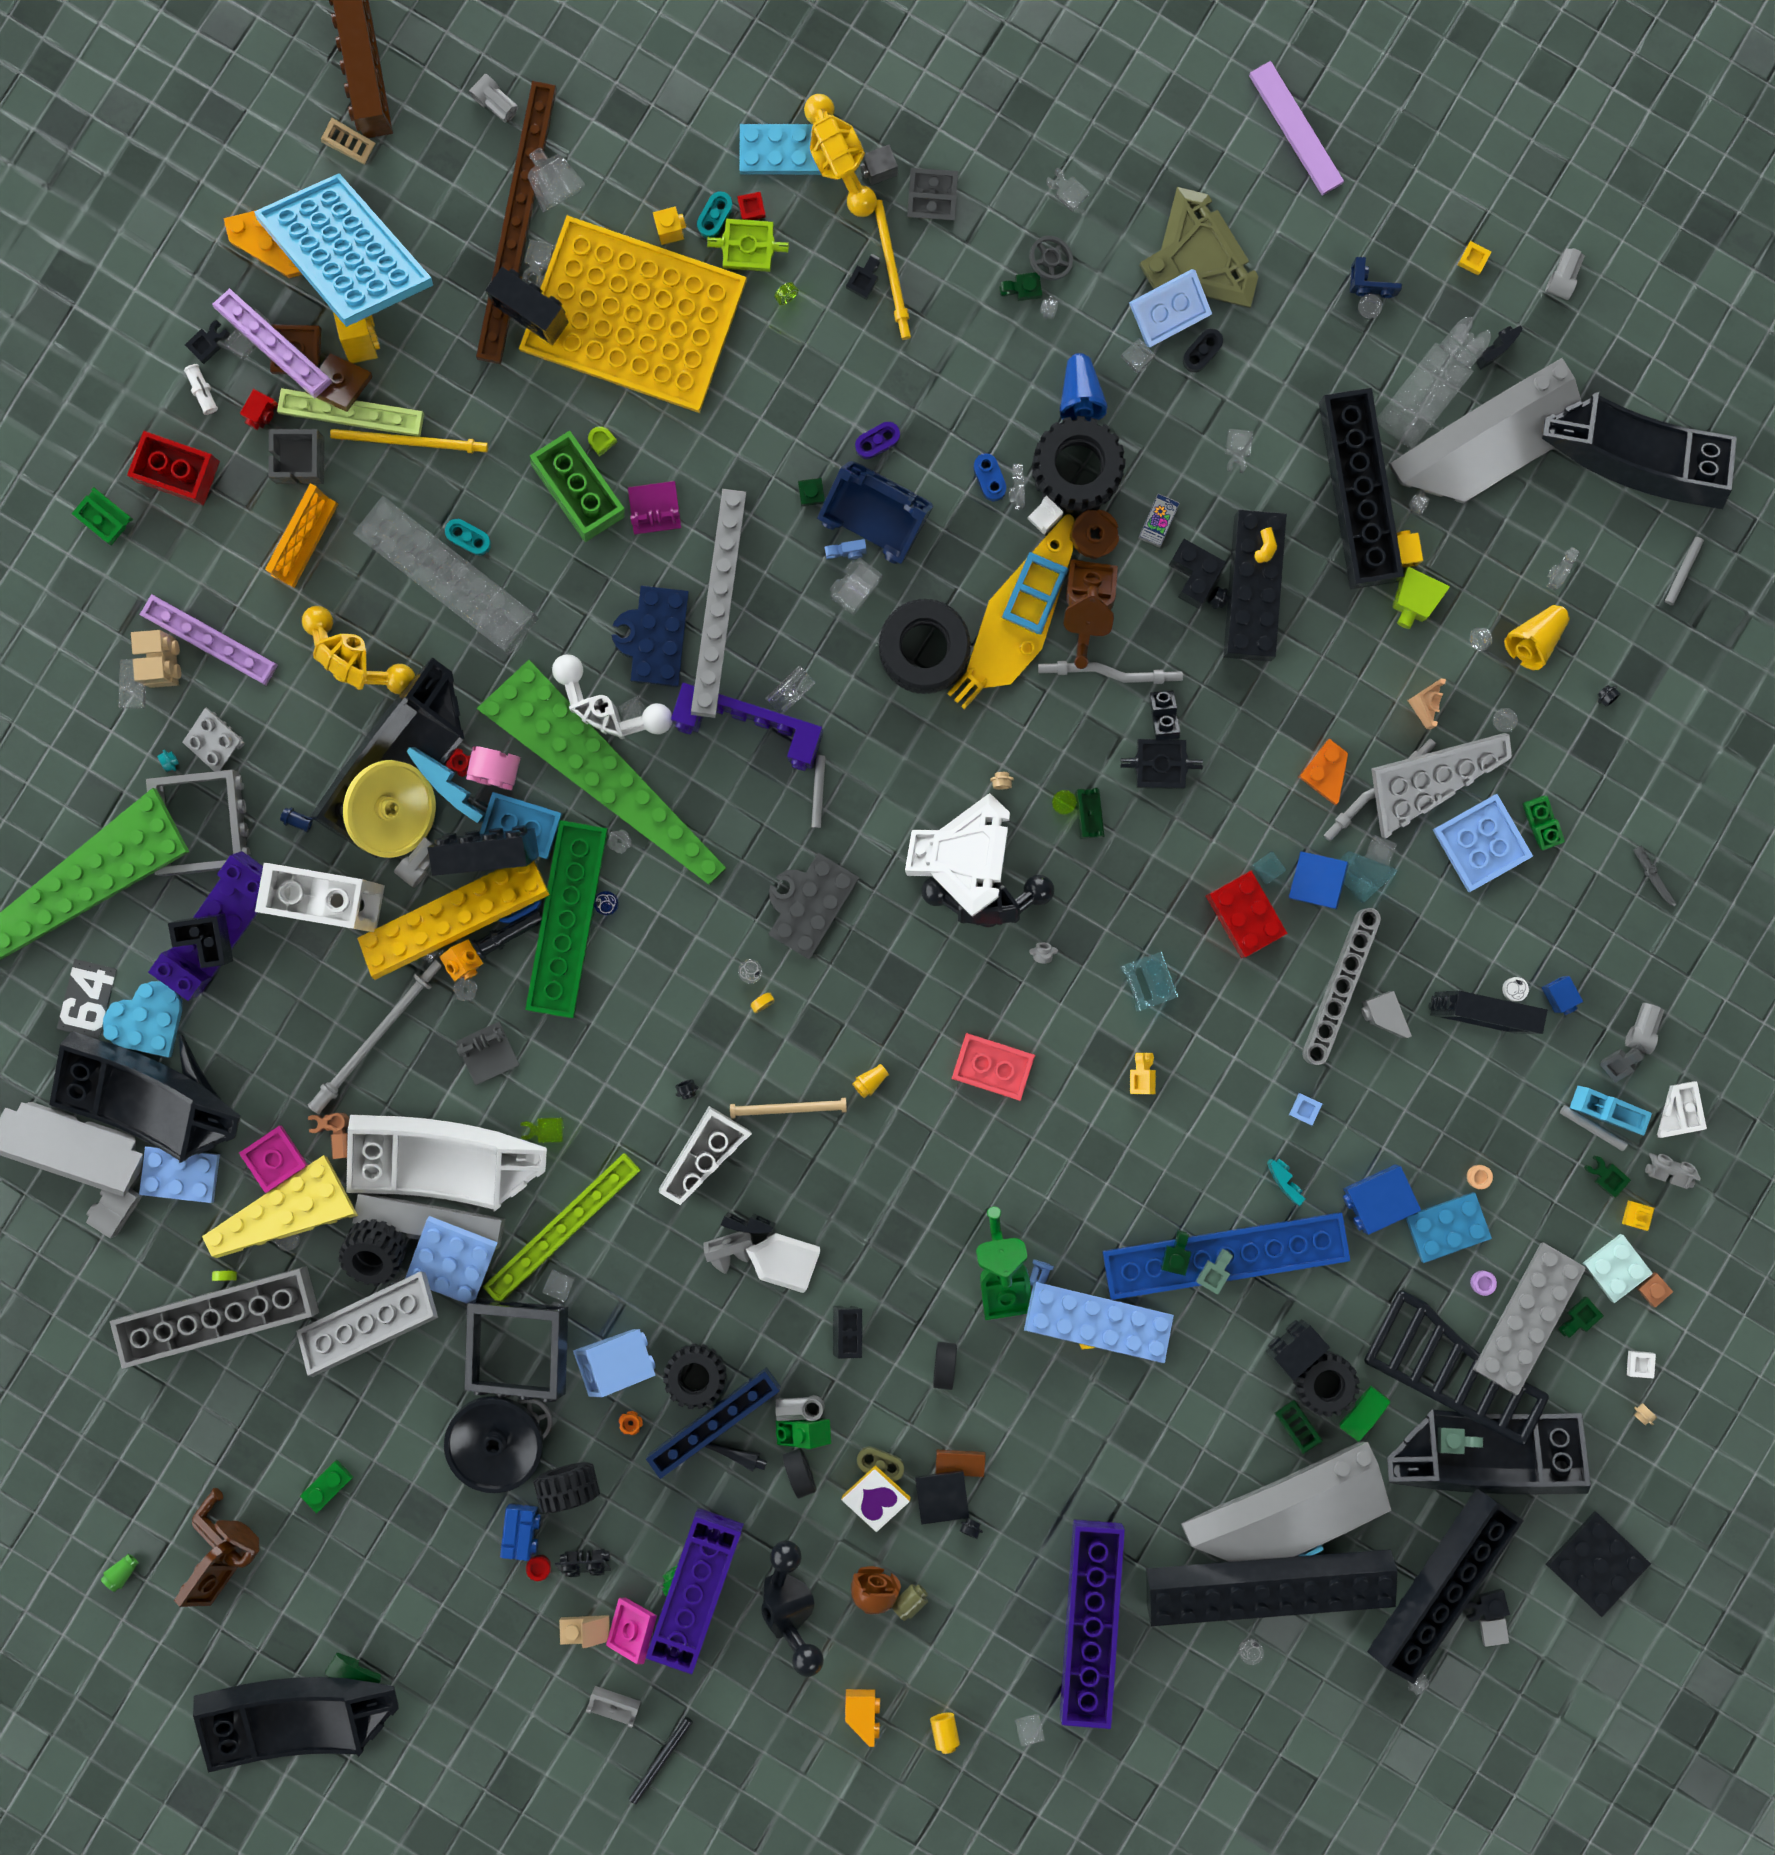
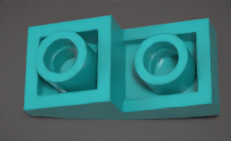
M1269 1159L1267 1164L1277 1185L1294 1204L1300 1206L1306 1198L1301 1195L1303 1190L1293 1182L1287 1184L1293 1176L1288 1172L1290 1167L1280 1159L1277 1161Z

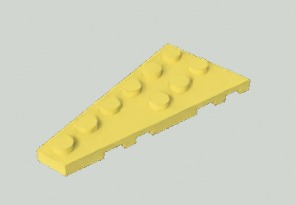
M323 1155L203 1235L202 1238L211 1256L219 1258L242 1251L246 1247L266 1244V1241L286 1238L312 1230L323 1224L338 1222L337 1220L347 1217L352 1218L358 1215L329 1159Z

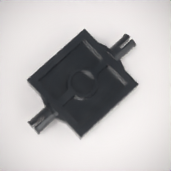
M1138 739L1135 758L1120 759V768H1135L1137 775L1136 788L1185 789L1188 769H1203V765H1194L1203 764L1202 759H1188L1186 740L1156 741V739Z

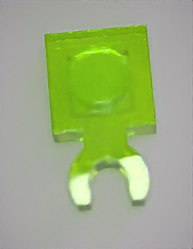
M538 1118V1125L530 1121L521 1123V1126H528L530 1128L529 1135H521L523 1140H529L534 1136H538V1143L563 1142V1118Z

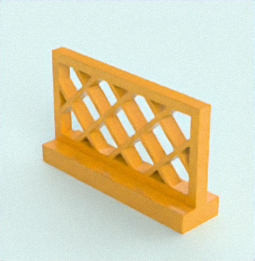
M310 483L265 568L273 578L295 588L338 503L328 498L317 486Z

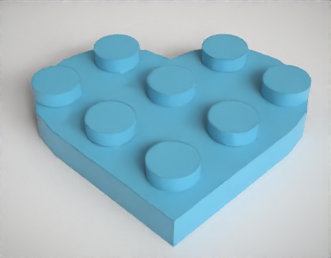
M161 981L141 984L132 1000H121L109 1006L103 1018V1035L113 1044L123 1048L172 1057L182 1013V998Z

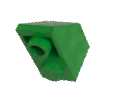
M819 1418L816 1421L776 1420L777 1445L806 1449L831 1444L830 1419Z

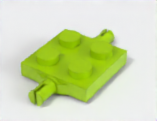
M726 219L722 238L708 237L707 239L708 248H722L723 269L771 272V259L774 252H789V242H775L773 237L774 223L768 221Z

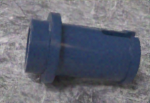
M292 807L290 809L285 808L280 817V821L284 822L285 826L289 824L305 832H309L314 820L311 817L294 811Z

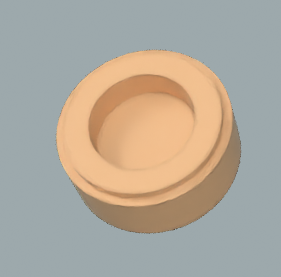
M1474 1165L1467 1172V1181L1473 1188L1486 1189L1493 1181V1174L1486 1166Z

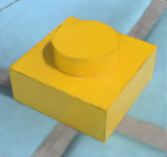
M1470 241L1457 265L1479 276L1491 251Z

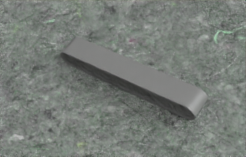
M1373 908L1358 911L1353 919L1303 1048V1059L1309 1064L1321 1065L1329 1057L1380 925V914ZM1365 913H1369L1373 919L1369 926L1365 925L1362 920ZM1357 935H1360L1364 940L1361 948H1357L1354 945V938ZM1349 957L1355 961V968L1352 971L1345 967V961ZM1339 980H1343L1346 983L1347 988L1344 993L1338 992L1336 988ZM1331 1002H1334L1338 1007V1012L1334 1016L1328 1012V1005ZM1322 1025H1326L1329 1028V1035L1326 1038H1322L1319 1035V1028ZM1314 1047H1317L1321 1053L1320 1058L1316 1061L1310 1057V1051Z

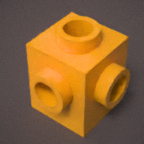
M469 939L450 947L440 956L446 971L451 975L454 982L461 978H464L466 981L478 974L476 969L484 964Z

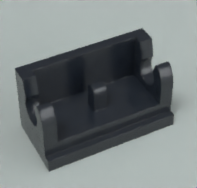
M833 1306V1355L838 1359L862 1358V1308L850 1306V1308Z

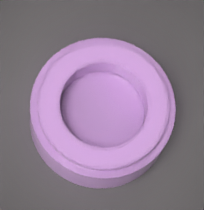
M1478 1271L1471 1278V1287L1477 1294L1483 1296L1490 1295L1497 1287L1496 1278L1490 1272Z

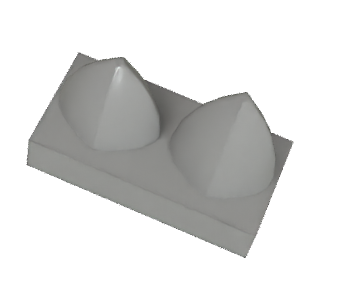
M739 1231L704 1242V1255L707 1262H711L717 1270L724 1274L727 1273L730 1266V1255L734 1254L741 1261L748 1262L750 1258L746 1249L753 1245L752 1234Z

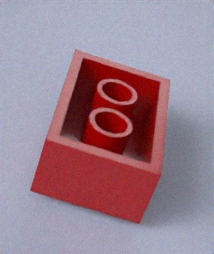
M143 430L127 476L136 483L204 506L220 461L210 453Z
M1252 870L1206 895L1207 900L1241 958L1253 954L1288 934Z

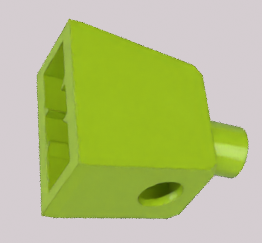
M1408 566L1403 571L1404 577L1399 581L1393 602V608L1402 612L1397 624L1406 629L1411 628L1415 619L1420 622L1425 621L1450 587Z

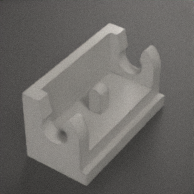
M595 1686L586 1713L590 1714L593 1712L628 1724L627 1727L632 1728L641 1701Z

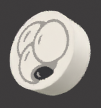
M1513 977L1505 981L1502 991L1508 1000L1521 1001L1527 997L1529 987L1524 979Z

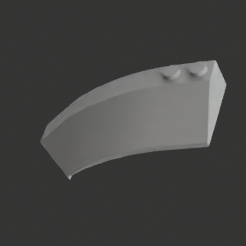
M1563 358L1445 427L1391 462L1389 467L1402 486L1423 489V492L1439 497L1447 496L1455 499L1456 502L1464 504L1482 491L1555 448L1542 439L1544 421L1546 417L1552 414L1556 416L1564 412L1566 407L1581 401L1575 377Z
M1357 1442L1275 1482L1222 1503L1181 1523V1526L1191 1547L1228 1562L1297 1556L1391 1511L1379 1465L1369 1443Z

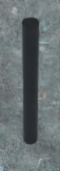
M684 1717L629 1797L633 1804H637L692 1725L693 1721L690 1718Z

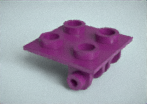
M675 481L628 487L631 509L630 517L634 535L681 528Z

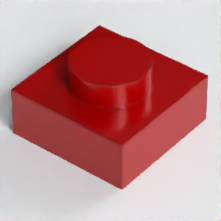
M761 192L737 196L742 220L766 218Z

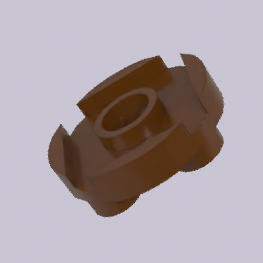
M1088 510L1083 512L1074 521L1070 540L1080 554L1091 559H1098L1106 556L1116 547L1119 541L1118 524L1114 517L1104 510ZM1090 529H1099V540L1090 537Z

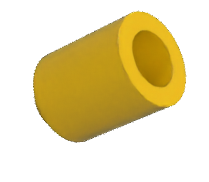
M941 1713L931 1717L930 1722L936 1750L942 1751L943 1754L955 1752L956 1747L960 1745L954 1714Z

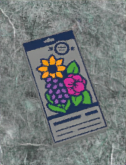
M1157 494L1138 539L1160 548L1180 503Z

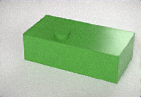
M571 431L566 432L530 455L531 466L584 542L592 539L625 517L624 507Z

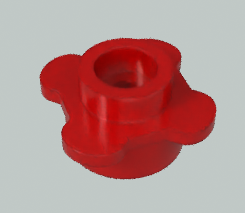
M457 748L446 762V767L455 770L460 777H465L471 755L467 756L463 753L462 749Z

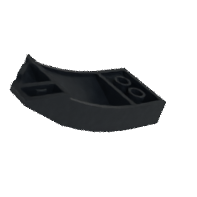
M1599 392L1591 395V398L1584 402L1578 401L1566 407L1564 412L1556 416L1552 414L1545 418L1543 440L1584 468L1626 487L1673 501L1717 509L1724 508L1732 491L1737 441L1735 436L1665 423L1624 408L1600 396Z
M431 658L404 691L395 699L348 760L310 815L312 819L358 847L346 830L343 818V804L351 782L363 769L384 760H396L417 768L407 753L410 747L419 749L441 764L446 762L459 744L465 740L463 730H461L460 711L457 696H455L452 671L434 658Z
M73 1031L60 1044L50 1106L119 1128L160 1148L178 1159L179 1163L187 1160L188 1157L197 1153L199 1155L214 1148L219 1143L228 1142L236 1137L241 1115L205 1087L172 1068L126 1048Z
M1432 1409L1426 1418L1410 1432L1400 1446L1387 1457L1389 1483L1457 1492L1474 1493L1476 1489H1479L1483 1493L1536 1495L1588 1494L1591 1487L1582 1413L1541 1414L1527 1444L1521 1446L1458 1412ZM1486 1414L1485 1416L1498 1422L1502 1414ZM1513 1414L1508 1428L1520 1434L1530 1414ZM1438 1428L1465 1429V1436L1483 1438V1448L1465 1447L1464 1454L1438 1453Z
M335 1677L285 1678L248 1683L195 1695L193 1719L209 1773L251 1762L285 1756L356 1754L359 1757L369 1740H373L382 1730L384 1722L389 1716H393L399 1709L395 1687L391 1685Z

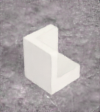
M1046 496L1042 503L1031 513L1028 520L1046 535L1062 518L1063 511Z

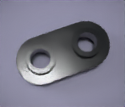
M1212 328L1203 331L1183 356L1184 367L1190 372L1201 371L1221 349L1223 344L1222 334ZM1212 340L1214 345L1208 346L1206 341ZM1197 358L1199 363L1193 364L1190 359Z

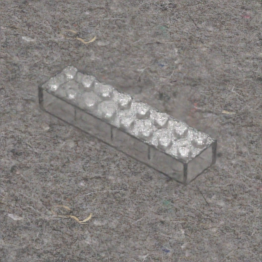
M384 496L380 498L353 532L363 543L507 655L513 652L539 619L531 610Z

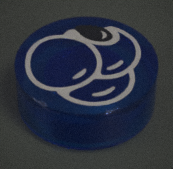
M603 891L595 897L594 907L598 913L608 916L617 911L619 901L612 892Z

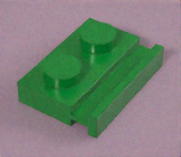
M94 487L89 496H86L71 513L111 546L127 528L126 525L133 521V518Z

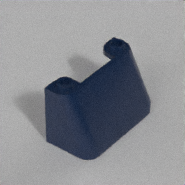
M849 461L840 468L817 519L822 521L823 526L831 530L841 528L842 526L883 548L882 552L885 554V559L889 562L902 564L925 524L933 504L857 462Z

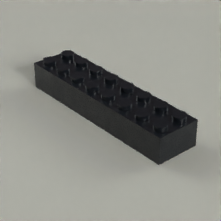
M1372 388L1324 395L1319 402V409L1350 590L1398 582L1404 577Z
M1476 1489L1461 1513L1456 1517L1453 1525L1442 1538L1432 1556L1427 1560L1420 1574L1415 1578L1405 1596L1400 1600L1391 1617L1388 1618L1378 1636L1373 1640L1367 1652L1386 1669L1414 1684L1524 1520L1479 1489Z

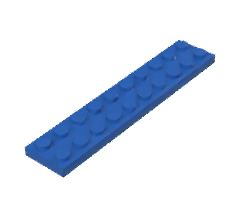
M1341 1212L1188 1237L1185 1250L1191 1251L1186 1276L1161 1270L1166 1245L1174 1247L1175 1239L1102 1251L1110 1300L1201 1286L1196 1282V1279L1208 1260L1215 1264L1222 1249L1233 1255L1225 1268L1230 1273L1227 1281L1350 1261L1343 1214Z

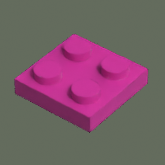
M282 1125L239 1152L265 1193H268L308 1166Z
M619 1598L606 1646L636 1664H644L657 1615L627 1598Z

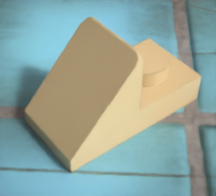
M609 1615L561 1617L559 1620L560 1645L582 1644V1648H588L607 1642L610 1632Z

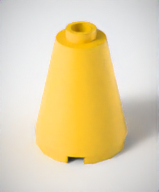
M1552 605L1510 631L1504 640L1505 648L1513 659L1517 656L1522 660L1520 665L1531 670L1541 669L1546 665L1569 623L1568 611L1562 606Z

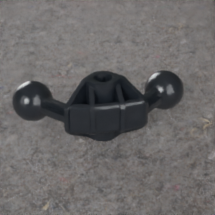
M1034 875L1025 882L1024 893L1017 899H1014L1005 886L999 882L993 883L992 888L999 889V897L973 917L933 876L925 880L921 888V894L929 905H945L958 914V921L960 923L993 927L996 924L1016 923L1020 920V914L1032 904L1044 905L1048 903L1054 895V885L1048 877ZM978 883V887H983V883Z
M785 1540L778 1542L771 1550L770 1561L775 1570L773 1575L765 1578L761 1612L764 1621L775 1637L778 1639L784 1637L793 1650L792 1664L795 1671L801 1676L811 1677L822 1669L824 1663L823 1654L817 1646L806 1644L797 1630L812 1614L814 1598L805 1583L787 1574L798 1568L801 1563L802 1554L800 1548L794 1542Z

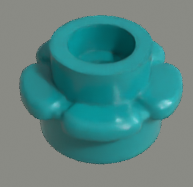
M163 750V753L157 755L166 772L176 771V765L179 762L172 751L168 753L166 750Z

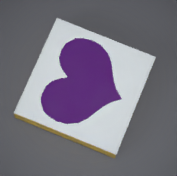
M875 1465L842 1496L841 1500L877 1532L910 1502L911 1497Z

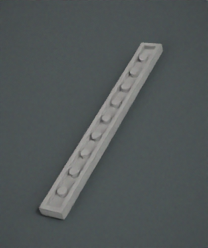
M722 489L691 715L716 718L746 501V492Z

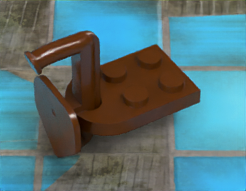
M1070 560L1066 595L1070 606L1065 610L1063 624L1069 632L1079 634L1077 654L1074 660V664L1078 669H1084L1089 664L1087 653L1090 635L1105 636L1112 630L1114 613L1111 609L1114 606L1116 597L1118 566Z
M218 1488L211 1490V1493L192 1518L194 1529L213 1549L196 1565L191 1577L181 1586L179 1594L174 1599L179 1607L211 1606L237 1568L248 1566L259 1552L258 1536L244 1523L218 1520L214 1525L208 1519L207 1515L218 1501L223 1499V1494Z

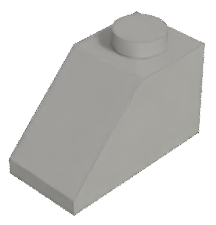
M1388 991L1362 1001L1364 1006L1361 1008L1362 1014L1366 1021H1370L1371 1025L1401 1038L1412 1036L1394 991Z

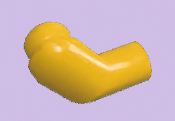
M1272 527L1260 531L1263 546L1261 550H1257L1254 554L1258 563L1270 561L1277 550Z

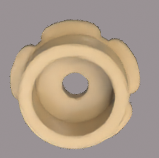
M997 772L990 781L993 782V789L1004 790L1012 788L1014 778L1009 777L1008 772Z
M1643 1403L1638 1408L1635 1406L1634 1409L1637 1412L1634 1416L1645 1426L1648 1423L1654 1425L1652 1422L1657 1416Z

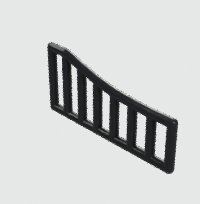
M1403 1290L1397 1293L1364 1359L1367 1365L1521 1446L1527 1444L1549 1400V1395L1546 1392L1525 1382L1518 1395L1512 1393L1499 1421L1496 1422L1485 1416L1500 1387L1491 1381L1476 1411L1464 1405L1479 1374L1473 1370V1367L1480 1353L1454 1332L1426 1302ZM1406 1302L1417 1308L1388 1365L1376 1359L1403 1303ZM1426 1315L1436 1327L1412 1375L1409 1376L1399 1371L1398 1368ZM1444 1334L1454 1343V1346L1432 1388L1420 1382V1379ZM1463 1351L1474 1361L1455 1399H1452L1441 1392ZM1525 1392L1536 1398L1537 1401L1519 1434L1509 1429L1508 1424Z

